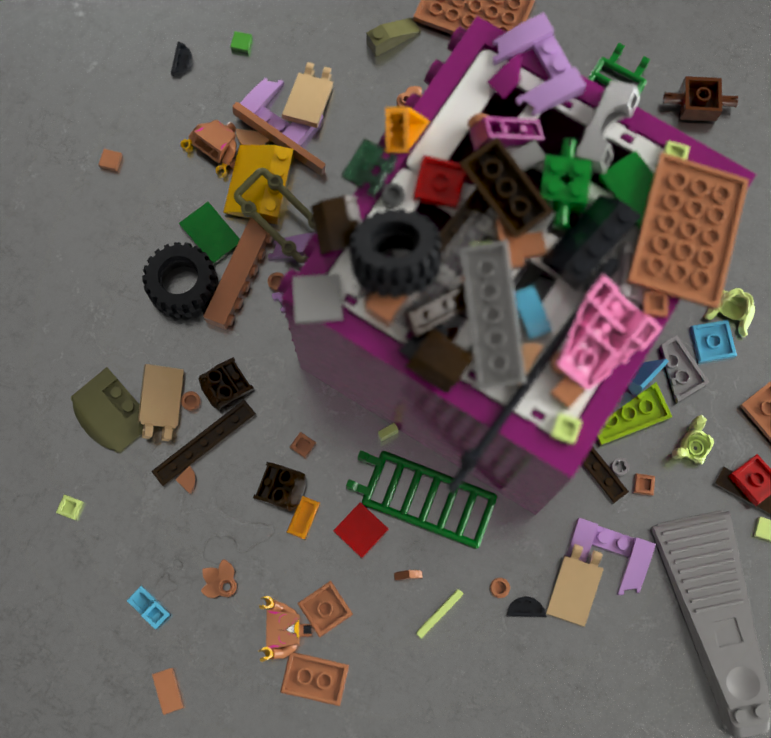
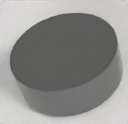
M395 183L388 184L382 190V202L390 208L399 207L404 201L405 193L400 185Z

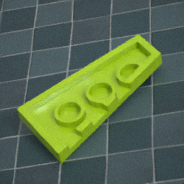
M657 382L610 415L597 437L600 446L672 418Z

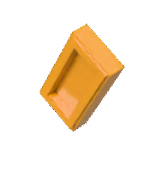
M302 496L287 529V533L305 540L320 503Z

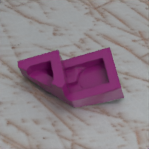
M519 53L487 82L503 99L521 81L522 57Z

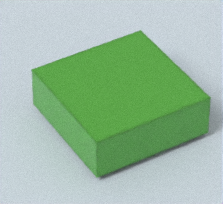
M234 31L230 46L231 50L249 53L252 34Z

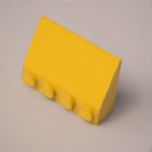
M239 145L223 213L252 218L243 215L241 206L234 199V192L259 168L267 169L272 175H279L283 180V185L287 187L294 149L277 145ZM261 175L241 197L245 201L253 202L257 212L268 223L278 225L284 196L279 191L271 190L268 186V180Z

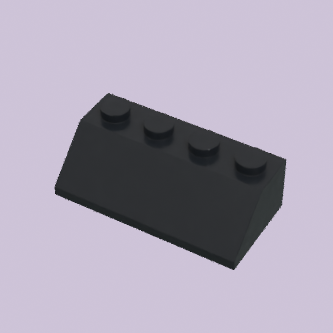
M599 195L541 262L577 291L635 226L641 215L624 201Z

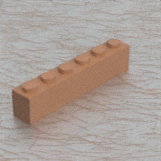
M253 218L249 219L203 316L207 323L227 330L228 326H232L235 320V311L240 309L242 305V296L250 288V279L258 271L257 264L265 256V247L273 239Z

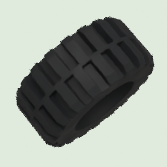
M386 209L382 213L379 211L372 214V217L369 218L367 216L363 219L350 236L349 249L352 273L357 282L373 294L376 292L379 296L385 298L386 296H392V298H399L402 295L406 297L413 296L414 292L420 293L426 289V285L430 286L439 275L441 266L440 233L428 218L423 215L419 216L415 211L406 212L405 209H398V211ZM393 249H403L411 252L400 257L381 255V253Z
M174 242L173 246L166 244L161 251L159 248L154 251L155 256H150L147 260L149 265H144L143 272L145 275L142 276V282L144 283L146 294L155 307L168 316L174 314L176 318H181L182 314H185L186 317H191L193 312H197V314L202 312L201 308L203 306L207 308L210 298L212 299L218 287L217 273L207 253L202 252L198 246L193 248L191 243L187 242L184 245H181L180 242ZM190 267L196 270L198 274L197 281L187 292L173 294L165 290L164 280L173 269Z

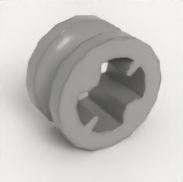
M625 458L615 459L610 466L616 476L625 475L630 467ZM621 462L623 464L622 467L624 468V471L621 470L619 472L617 471V466H615V463L619 464Z

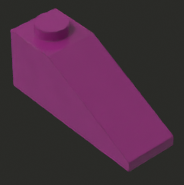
M484 116L469 130L474 150H479L496 137L499 138L506 149L523 146L533 140H536L537 143L545 140L539 119Z

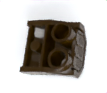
M344 195L321 200L312 205L311 212L321 256L326 255L325 253L349 248L350 236L355 227L361 224L357 198Z
M432 327L405 367L444 394H448L471 364L474 354L458 346L443 333Z
M234 357L216 365L198 378L201 390L210 404L218 410L254 389L236 365Z
M267 462L263 478L253 498L292 511L299 505L306 488L305 474L282 465Z

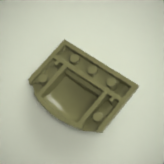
M108 367L71 396L74 413L81 427L95 442L104 448L121 453L142 435L143 424L138 422L140 404Z

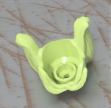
M740 288L730 291L723 290L719 308L716 310L708 308L703 318L712 320L721 312L732 320H739L738 332L742 337H746L748 335L747 329L755 313L753 296L743 292Z
M703 415L697 416L691 421L688 432L681 440L680 447L672 451L673 459L677 460L685 457L695 463H704L706 456L714 445V440L710 435L702 431L707 421Z

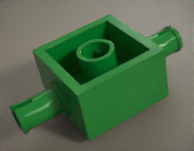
M569 138L563 139L561 156L546 155L542 166L539 193L549 207L555 211L553 223L555 229L559 228L560 220L561 230L567 229L569 212L583 214L588 204L592 160L575 158L577 145L575 139H571L570 147Z

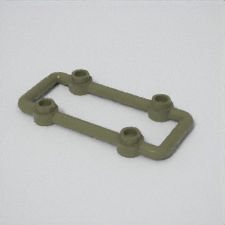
M265 168L257 169L234 192L235 201L241 206L244 216L252 217L281 245L285 256H292L297 262L306 263L308 258L297 252L295 243L289 240L286 241L257 212L255 204L251 201H245L241 195L263 175L268 180L269 188L279 191L308 219L309 227L315 230L312 213L283 185V180L279 175H272Z

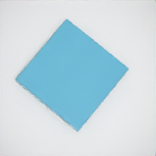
M728 320L690 327L698 364L735 358L737 356Z

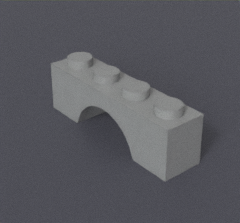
M611 80L607 89L603 90L601 102L594 109L592 121L585 128L584 138L581 144L576 147L575 158L592 160L591 171L605 174L613 157L610 142L604 139L605 132L614 122L632 116L640 99L636 85Z

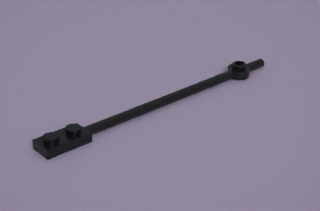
M611 256L607 262L603 261L596 271L598 275L594 280L590 279L583 289V292H585L584 298L602 274L609 280L612 279L618 270L619 260ZM584 298L526 377L527 383L519 386L475 449L473 448L471 451L466 450L459 460L462 463L461 467L446 487L450 492L455 493L466 476L475 469L484 451L567 338Z

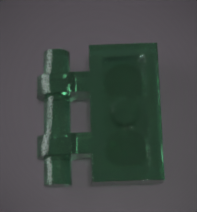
M364 138L341 174V178L362 189L365 182L371 184L367 192L375 196L378 190H382L384 187V181L387 176L392 174L396 168L395 163L398 157L390 154L388 159L383 158L384 148ZM376 165L381 167L377 176L371 174Z

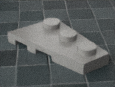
M677 335L660 345L663 359L669 361L665 367L676 403L710 383Z

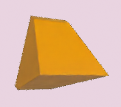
M385 107L386 153H409L410 148L430 121L409 107Z

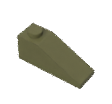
M411 17L375 27L366 32V42L374 56L377 57L421 33V30Z

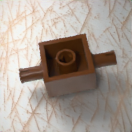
M685 76L680 86V93L664 92L663 104H679L681 120L717 121L722 113V106L737 107L738 100L736 99H738V96L722 95V78Z

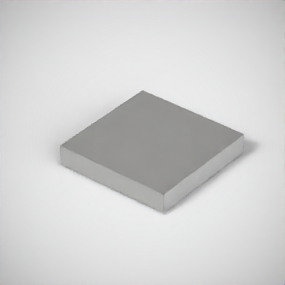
M340 274L293 277L296 324L343 321Z

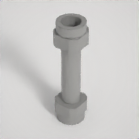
M623 242L620 249L622 264L620 282L617 284V287L619 288L618 292L626 299L630 298L632 286L627 283V277L636 246L631 242Z

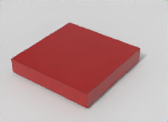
M423 155L413 193V200L457 210L466 173L459 163Z
M758 454L729 475L730 479L755 507L771 495V468Z
M360 502L333 532L363 558L389 528Z

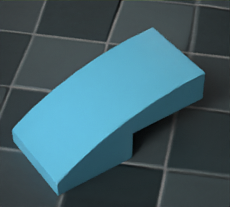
M534 286L516 291L518 316L521 317L527 337L532 339L552 331Z
M142 585L127 599V602L155 630L170 615Z

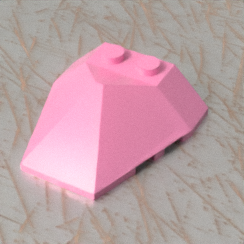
M603 274L587 292L556 363L558 367L586 390H590L609 376L614 367L629 361V356L637 350L642 351L662 329L649 315L638 310L618 292L619 288Z

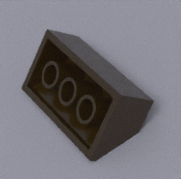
M498 137L459 163L514 239L530 232L547 220L553 213L552 209Z

